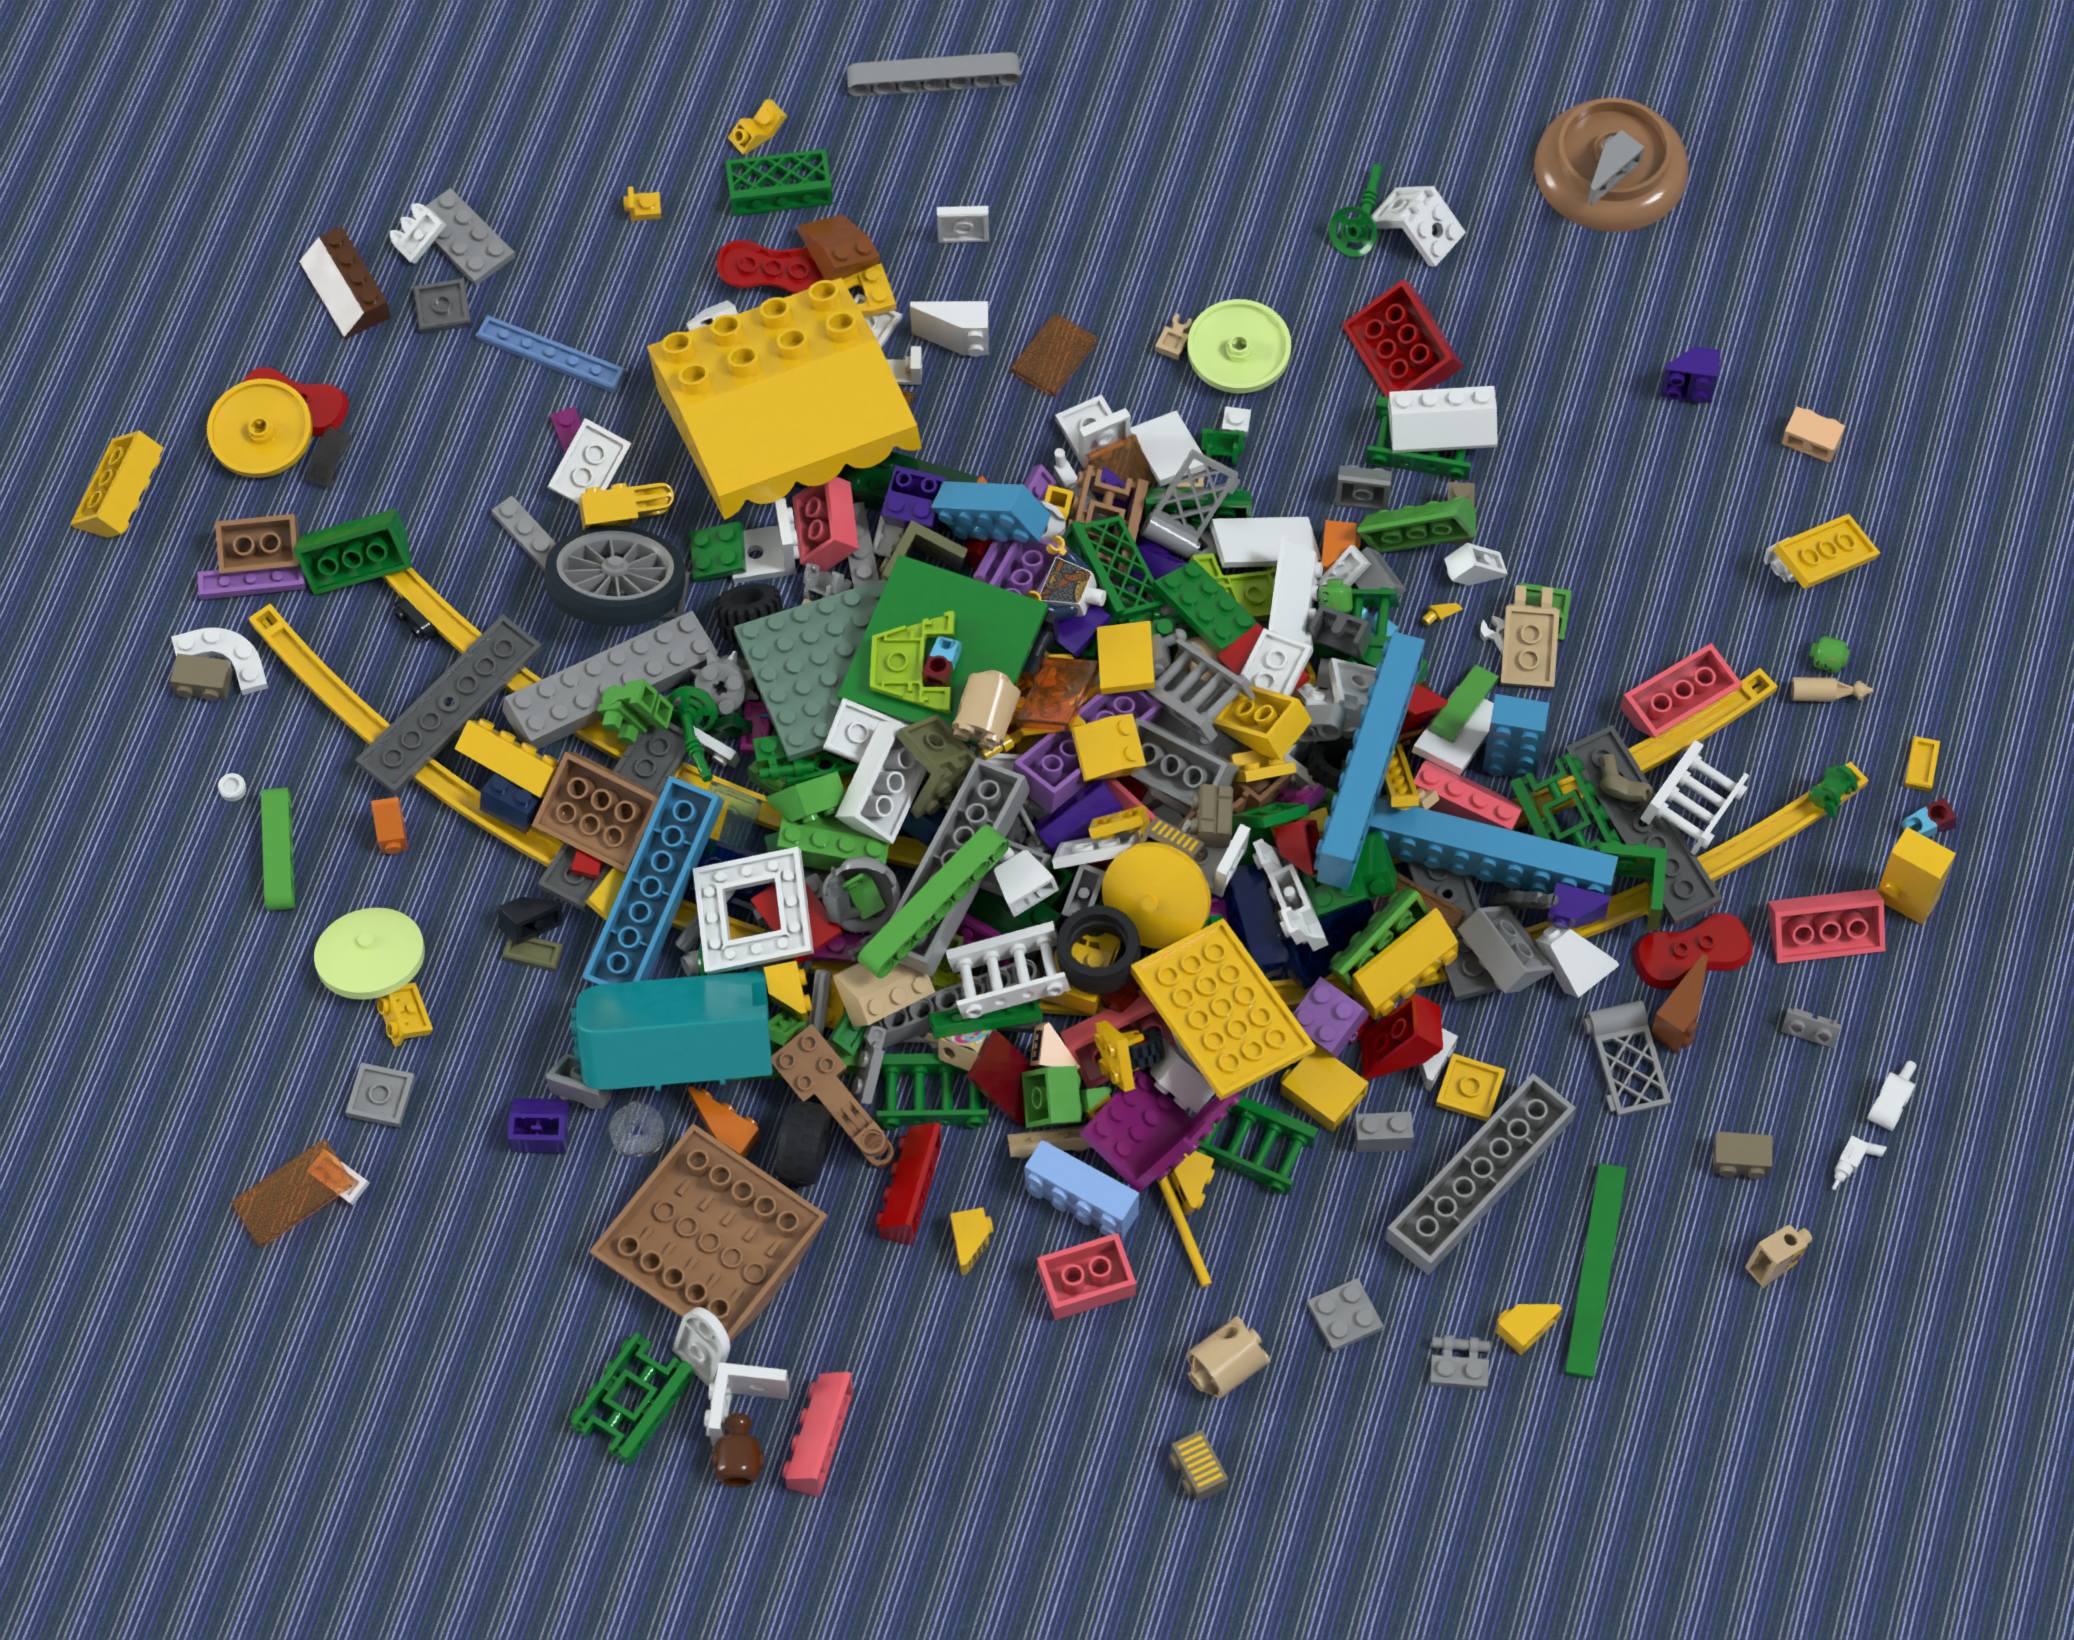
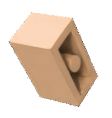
M1796 407L1785 430L1782 444L1831 463L1842 439L1845 425L1840 424L1835 419H1827L1817 415L1810 409Z

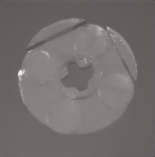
M639 1101L630 1102L627 1106L619 1109L613 1115L608 1128L613 1147L618 1153L628 1158H634V1156L648 1157L654 1154L664 1142L665 1126L662 1116L655 1108L642 1104ZM633 1126H642V1131L644 1132L642 1135H631V1128Z

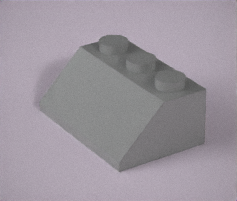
M1508 905L1478 908L1457 929L1463 937V942L1474 951L1479 958L1480 965L1488 970L1494 978L1497 988L1504 993L1519 992L1550 974L1555 969Z

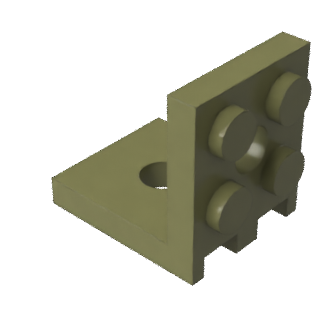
M911 520L904 535L898 534L890 553L892 557L891 559L886 557L879 570V578L885 579L887 582L899 554L908 557L913 547L958 571L961 570L965 563L968 549Z
M938 714L903 727L896 735L931 774L910 810L916 818L925 814L932 815L940 808L949 805L950 800L955 799L976 759L972 751L961 740L953 736L954 732Z

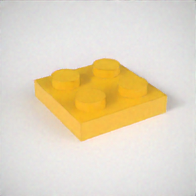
M1452 1053L1436 1106L1487 1122L1491 1118L1506 1070Z

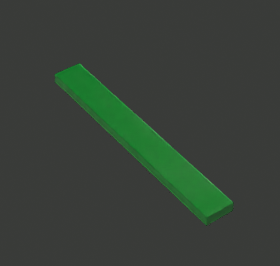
M1603 1163L1598 1165L1565 1375L1590 1380L1594 1378L1627 1168Z

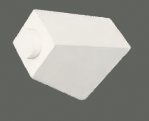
M1550 926L1544 930L1542 936L1536 939L1541 951L1555 968L1553 973L1563 992L1578 998L1619 966L1615 959L1569 928L1559 929Z

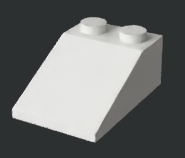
M988 301L910 302L912 334L961 355H970L972 357L989 355Z

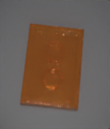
M1055 313L1011 367V372L1055 397L1097 344L1098 337Z

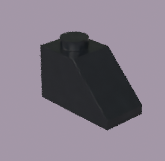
M529 897L514 899L498 907L499 929L516 945L563 925L562 903L556 900Z

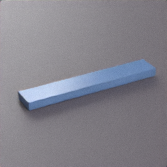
M488 315L476 333V340L612 393H616L626 375V369Z

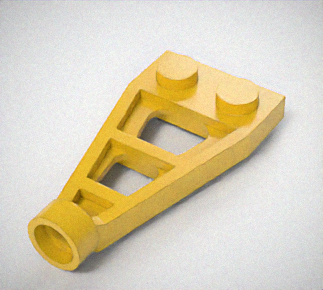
M882 263L843 279L848 289L854 286L862 287L866 301L862 304H857L864 317L897 310Z

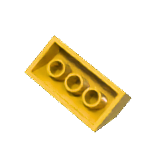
M140 430L113 438L70 525L106 538L123 534L129 527L128 520L132 512L140 504L139 498L142 491L150 483L149 477L153 469L160 463L161 457L159 456L163 447Z
M482 718L479 721L468 720L455 749L536 796L544 798L558 769L559 761L549 755L544 754V756L537 754V748L523 742L521 745L515 741L516 736L503 730L498 732L493 729L495 725L488 720Z
M1434 908L1353 974V998L1367 1010L1374 1020L1378 1019L1381 1015H1388L1395 1008V1004L1402 998H1409L1419 984L1423 981H1430L1444 964L1447 966L1456 959L1458 955V941L1437 908Z

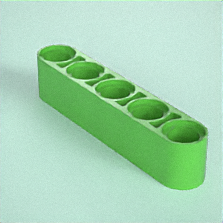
M289 787L262 789L261 813L266 910L294 909L295 887Z

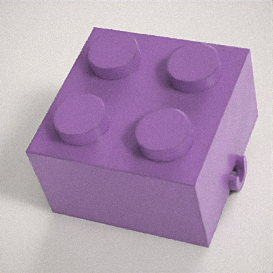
M1320 976L1293 1012V1015L1309 1038L1337 1059L1349 1041L1353 1042L1358 1036L1357 1031L1369 1016V1013L1364 1007Z

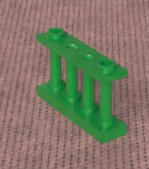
M1378 396L1375 419H1381L1382 421L1377 445H1368L1366 463H1371L1377 467L1388 466L1446 476L1453 480H1469L1471 463L1464 462L1466 449H1456L1454 460L1438 457L1439 450L1429 451L1428 455L1412 452L1393 453L1392 449H1388L1387 444L1390 434L1389 398Z
M1387 587L1379 589H1352V616L1362 619L1363 607H1378L1376 633L1371 636V642L1368 647L1383 648L1385 641H1391L1392 638L1391 636H1386L1389 607H1400L1397 590ZM1315 601L1314 606H1318V601ZM1315 642L1313 643L1314 651L1311 657L1343 658V652Z
M938 1053L884 1054L879 1075L886 1077V1111H877V1124L879 1127L897 1129L900 1126L939 1123L941 1126L967 1125L969 1128H980L983 1125H989V1109H980V1090L969 1080V1109L952 1110V1076L955 1074H968L969 1071L941 1061ZM928 1074H939L941 1076V1110H925V1076ZM899 1075L913 1076V1110H897V1077Z
M1216 1093L1212 1096L1211 1100L1217 1096ZM1240 1095L1242 1098L1231 1109L1225 1108L1228 1114L1232 1113L1241 1119L1227 1150L1224 1151L1211 1145L1223 1121L1222 1119L1217 1125L1214 1122L1212 1123L1214 1130L1204 1140H1197L1200 1146L1195 1151L1213 1158V1162L1267 1185L1275 1193L1291 1195L1294 1180L1289 1179L1288 1176L1302 1147H1314L1319 1128ZM1257 1124L1264 1127L1266 1133L1252 1162L1236 1155L1250 1126ZM1283 1135L1290 1138L1292 1144L1278 1173L1262 1167L1276 1136Z

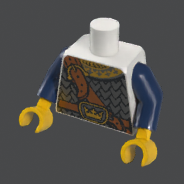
M1054 536L1052 540L1058 544V548L1048 544L1047 551L1053 555L1060 554V558L1055 557L1041 593L1030 591L1026 596L1048 603V611L1057 614L1059 622L1074 618L1075 616H1084L1089 604L1103 606L1106 600V591L1097 589L1093 571L1071 549L1064 548V539L1061 536Z

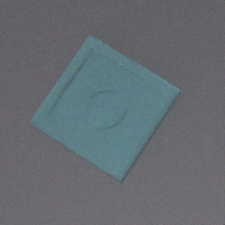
M712 782L709 785L708 791L730 802L718 842L746 852L749 849L762 800Z

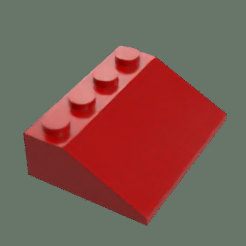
M1404 279L1342 324L1386 398H1389V392L1426 390L1444 382L1464 367L1417 290Z

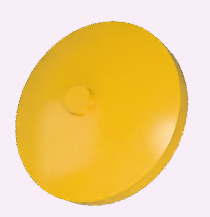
M253 379L232 387L217 400L209 415L207 436L214 455L224 467L241 476L263 478L287 470L303 456L312 437L313 425L308 406L295 389L283 382L272 379Z
M1144 842L1130 846L1111 862L1103 878L1102 898L1104 906L1122 911L1133 921L1139 934L1140 945L1163 949L1200 931L1209 916L1211 894L1204 873L1193 859L1173 846L1158 842Z

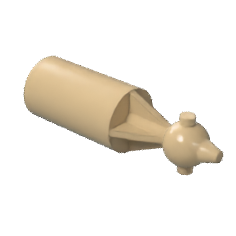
M1792 677L1791 681L1792 701L1836 702V699L1851 694L1862 700L1867 694L1873 693V688L1867 687L1861 681H1857L1853 686L1838 682L1836 678Z

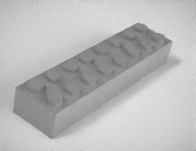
M690 611L505 696L502 711L521 743H528L538 750L586 728L600 719H604V716L597 710L599 704H603V694L609 687L613 685L625 687L626 682L645 679L658 693H661L695 677L691 670L702 669L707 665L706 652L711 650L717 656L719 653L694 612Z
M976 757L891 919L982 826L989 824L1006 838L1030 792L1024 775ZM986 874L899 964L933 976Z
M1532 1073L1387 1228L1386 1241L1429 1276L1573 1121L1576 1107Z

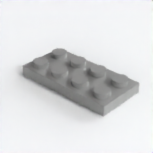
M451 188L425 206L432 209L447 224L433 244L475 286L515 258V252Z

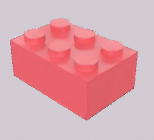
M835 477L822 485L807 486L792 497L800 564L806 566L807 563H813L820 567V571L826 572L859 549L851 483L849 481Z
M1118 1233L1037 1258V1270L1055 1320L1136 1295V1282Z

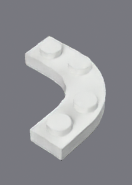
M203 628L171 637L176 656L179 653L202 657L216 656L229 660L236 671L242 695L268 688L259 654L254 646L240 634L222 628Z

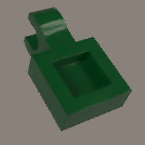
M729 713L727 716L716 719L715 731L708 735L718 741L725 737L737 739L752 733L753 723L738 713Z

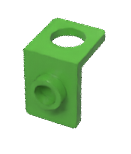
M861 873L843 883V889L849 891L855 906L861 912L860 916L863 920L886 909L887 906L871 875Z

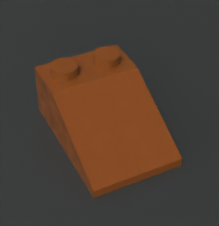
M843 214L797 226L798 233L825 280L833 281L838 278L843 280L878 265L880 255L870 237Z
M1704 953L1658 1010L1653 1022L1652 1038L1676 1054L1683 1047L1687 1049L1696 1037L1694 1033L1699 1027L1697 1018L1700 1011L1708 958Z

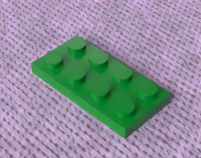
M1196 560L1164 575L1153 583V589L1218 654L1258 623Z

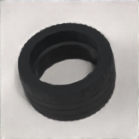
M1093 905L1077 910L1065 920L1057 938V959L1060 970L1065 972L1070 985L1084 993L1105 995L1120 990L1133 979L1130 969L1131 965L1140 961L1141 958L1140 938L1136 926L1126 914L1113 907ZM1092 933H1108L1116 936L1126 945L1124 956L1115 964L1106 967H1089L1081 964L1072 956L1071 949L1079 939Z

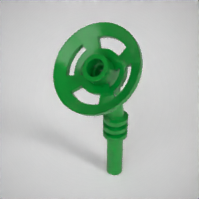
M1378 164L1372 166L1367 189L1363 191L1360 202L1362 207H1344L1338 210L1330 220L1329 236L1331 242L1344 255L1351 257L1362 256L1368 253L1376 243L1377 226L1370 212L1375 207L1378 197L1377 187L1382 171V166ZM1354 212L1359 215L1358 218L1352 217L1349 219L1346 213ZM1338 221L1341 222V226H1340V233H1341V236H1342L1341 239L1339 238L1338 233H1337V224H1338ZM1368 222L1371 226L1372 231L1371 239L1368 238L1370 234ZM1349 242H1362L1363 248L1353 249L1347 247Z
M682 686L675 689L668 697V701L672 705L676 698L681 697L682 700L678 709L673 708L671 719L677 726L683 729L685 737L684 747L688 756L694 760L702 780L708 782L712 780L713 776L703 756L704 750L699 739L695 737L694 727L703 732L712 729L716 719H718V709L712 697L705 691L693 686ZM690 696H694V697L698 698V699L701 700L706 706H703L699 701L690 698ZM710 715L709 722L702 727L699 723L703 716Z

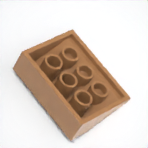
M565 752L532 826L627 873L661 794L576 752Z

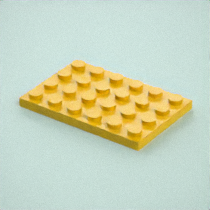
M1224 918L1131 965L1130 973L1221 1101L1315 1051L1316 1046Z

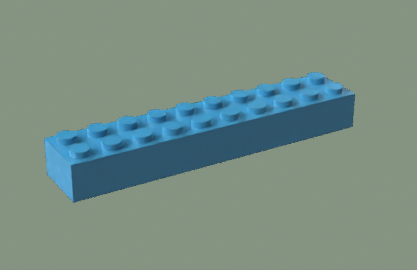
M1393 632L1391 641H1385L1381 655L1383 658L1381 662H1378L1374 676L1376 679L1374 684L1370 686L1367 697L1368 703L1367 706L1364 705L1361 713L1360 728H1356L1353 738V749H1350L1345 763L1347 767L1345 772L1342 771L1338 784L1339 791L1333 797L1331 804L1332 812L1330 817L1327 816L1323 829L1324 836L1323 839L1319 840L1317 846V857L1314 864V870H1318L1317 882L1346 890L1350 888L1420 673L1425 645L1424 639Z
M1383 798L1378 799L1368 833L1382 830L1390 855L1397 857L1401 861H1415L1423 863L1432 869L1443 868L1451 870L1456 875L1467 874L1475 876L1484 882L1495 881L1503 883L1509 888H1523L1531 890V892L1538 891L1544 894L1554 893L1556 883L1609 895L1618 861L1617 856L1412 806L1411 809L1400 810L1391 807L1390 801Z

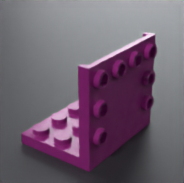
M1138 1069L1133 1073L1135 1089L1124 1092L1120 1088L1081 1130L1079 1135L1140 1193L1155 1179L1160 1182L1171 1171L1169 1166L1175 1169L1186 1158L1184 1153L1190 1156L1200 1146L1197 1140L1199 1138L1204 1140L1214 1130L1212 1123L1214 1122L1217 1125L1228 1114L1225 1108L1231 1109L1242 1098L1238 1094L1239 1092L1222 1101L1216 1096L1191 1118L1168 1094H1163L1154 1085L1155 1082L1142 1069Z

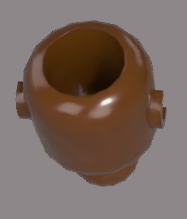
M733 1413L725 1418L724 1425L727 1434L717 1440L715 1450L711 1452L712 1467H715V1476L723 1485L733 1487L749 1486L760 1477V1469H764V1452H761L758 1439L748 1434L751 1428L750 1417L743 1413Z

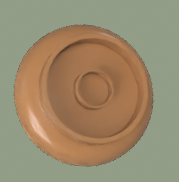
M1622 98L1590 100L1562 112L1544 131L1538 143L1534 159L1536 180L1549 204L1568 220L1589 229L1605 232L1637 230L1649 226L1666 216L1681 199L1687 185L1689 173L1686 149L1674 127L1654 110L1635 101ZM1623 130L1645 147L1642 163L1595 204L1590 206L1587 204L1590 188L1603 151V144L1609 136H1615L1619 131Z

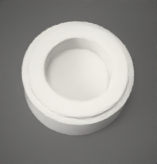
M229 773L220 779L218 789L223 799L237 801L245 795L246 784L239 774Z

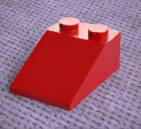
M1414 993L1361 1035L1363 1078L1369 1080L1420 1065L1437 1055L1443 1049L1441 1006Z

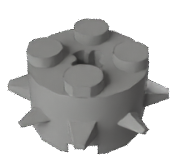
M711 650L706 652L707 665L702 669L691 670V673L696 677L694 687L705 691L712 697L716 703L718 715L738 713L743 716L742 704L747 700H758L759 698L753 692L755 680L752 678L750 669L747 668L748 664L737 657V651L722 657H718ZM692 696L693 699L699 701L703 706H706L701 700Z

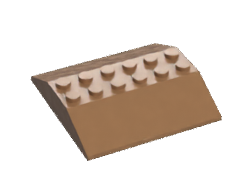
M692 1124L591 1248L589 1253L682 1318L697 1307L710 1311L721 1322L731 1342L762 1313L792 1275L828 1215L713 1136Z

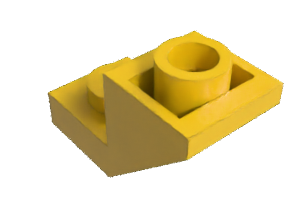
M766 99L753 119L740 118L728 139L742 154H747L773 137L787 115L773 100Z

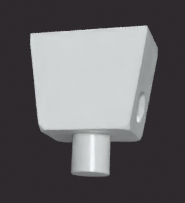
M1009 847L1004 856L999 860L1001 864L994 869L1005 900L1014 917L1059 890L1052 874L1028 850H1023L1015 855Z

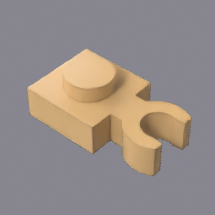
M1180 314L1174 315L1173 328L1165 326L1155 345V352L1176 360L1180 359L1188 343V334L1186 333L1190 331L1192 326L1191 318L1188 319L1186 324H1179Z

